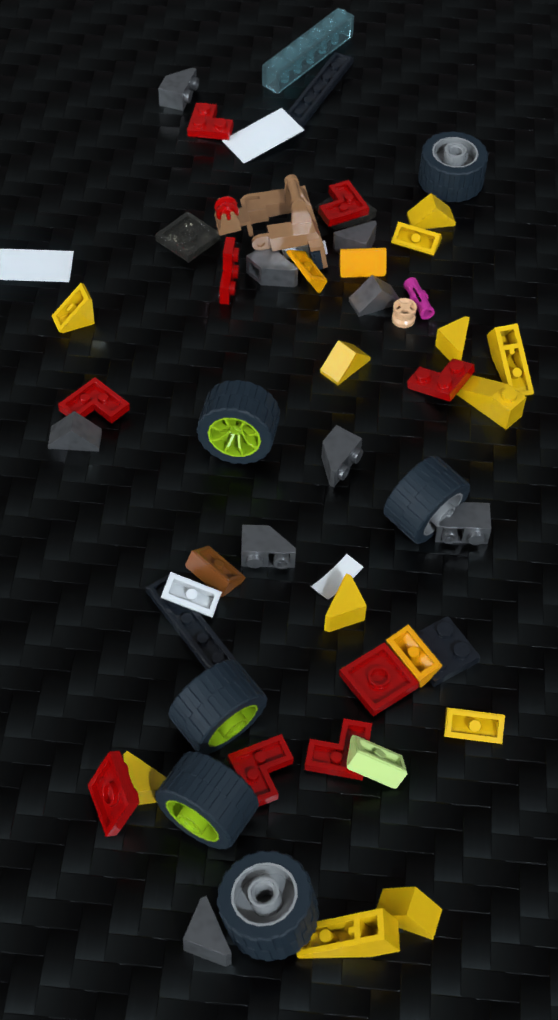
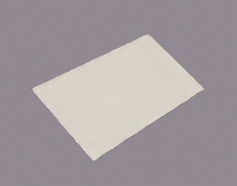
M280 108L231 135L229 140L222 141L243 163H246L299 134L304 129Z
M0 249V280L69 282L74 251Z

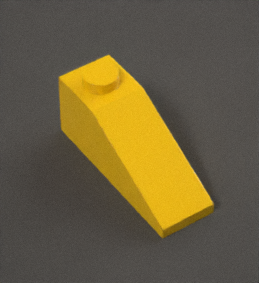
M518 323L495 327L486 336L492 360L502 383L510 385L524 396L533 395L534 390Z
M474 375L469 378L456 394L505 430L522 417L526 397L510 385Z
M384 908L317 921L315 933L312 934L308 944L300 949L297 957L299 959L374 957L399 952L398 920Z

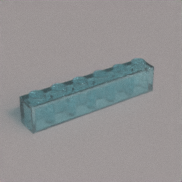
M337 8L262 65V86L279 94L353 36L354 15Z

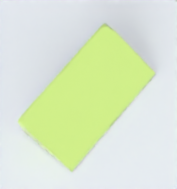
M352 735L347 757V768L396 789L407 775L402 755L359 736Z

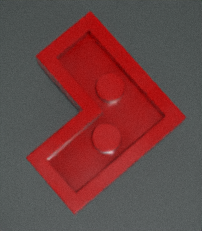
M196 103L187 128L188 137L229 140L234 127L233 120L215 118L217 114L216 104Z
M349 180L329 185L328 193L334 201L320 205L318 213L328 227L369 214V206Z
M226 237L223 272L220 282V304L229 305L230 296H235L236 281L234 279H238L239 265H235V262L239 260V248L235 247L234 237Z
M452 358L441 373L419 367L407 381L408 389L451 402L475 372L474 364Z
M94 377L58 404V408L65 416L75 411L84 418L95 410L110 423H113L130 410V405Z
M344 718L339 744L310 739L304 770L363 781V775L347 768V757L352 735L369 741L372 723Z
M282 734L228 754V762L231 768L251 786L258 798L259 806L278 799V792L269 773L289 766L294 761Z

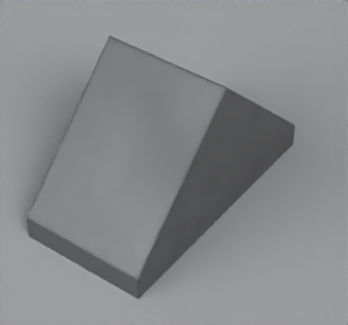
M376 221L334 232L333 251L340 254V249L371 248L375 241Z
M371 275L349 297V302L360 317L393 307L394 302L400 298L390 284Z
M74 411L51 426L48 449L99 452L102 429Z
M205 896L200 898L183 938L184 951L226 967L231 965V951L209 900Z

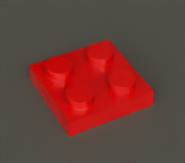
M385 642L339 670L341 679L372 716L377 715L419 687V681Z
M110 751L87 785L106 837L117 836L140 803L138 792L134 788L129 776L128 765L124 762L121 752Z

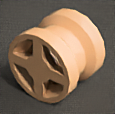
M408 298L396 300L393 305L392 322L400 328L411 327L415 323L416 303Z

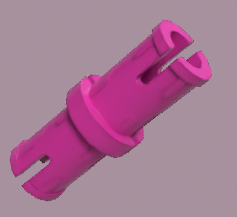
M408 278L403 286L410 296L409 299L416 303L417 310L422 319L431 318L435 311L428 301L427 292L421 289L416 278Z

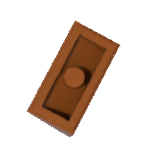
M210 546L192 550L185 564L186 568L204 584L221 591L220 597L227 595L246 578Z

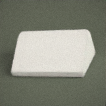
M170 572L161 598L213 617L222 592Z

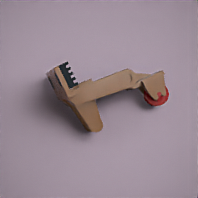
M290 174L285 177V189L244 195L240 199L242 206L238 208L236 200L230 196L218 198L215 202L214 209L216 212L214 216L219 236L240 231L241 227L246 225L249 237H253L251 243L255 250L272 249L273 252L308 245L310 258L318 269L328 267L324 244L305 185L300 186L296 175ZM291 213V222L267 225L268 233L254 236L251 224L269 221V217Z

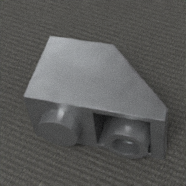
M196 68L186 69L165 76L159 87V106L184 110L186 104L191 102L193 91H196L199 85V78H196Z
M272 249L255 250L246 256V273L260 285L297 286V266L282 256L279 251L272 252Z
M337 425L323 440L321 456L329 485L335 487L339 480H344L347 477L352 464H357L363 455V450L361 449L362 438Z
M461 503L455 508L451 517H445L439 522L440 526L436 529L435 542H444L446 544H488L491 532L490 503Z
M242 525V567L295 568L296 548L269 525Z

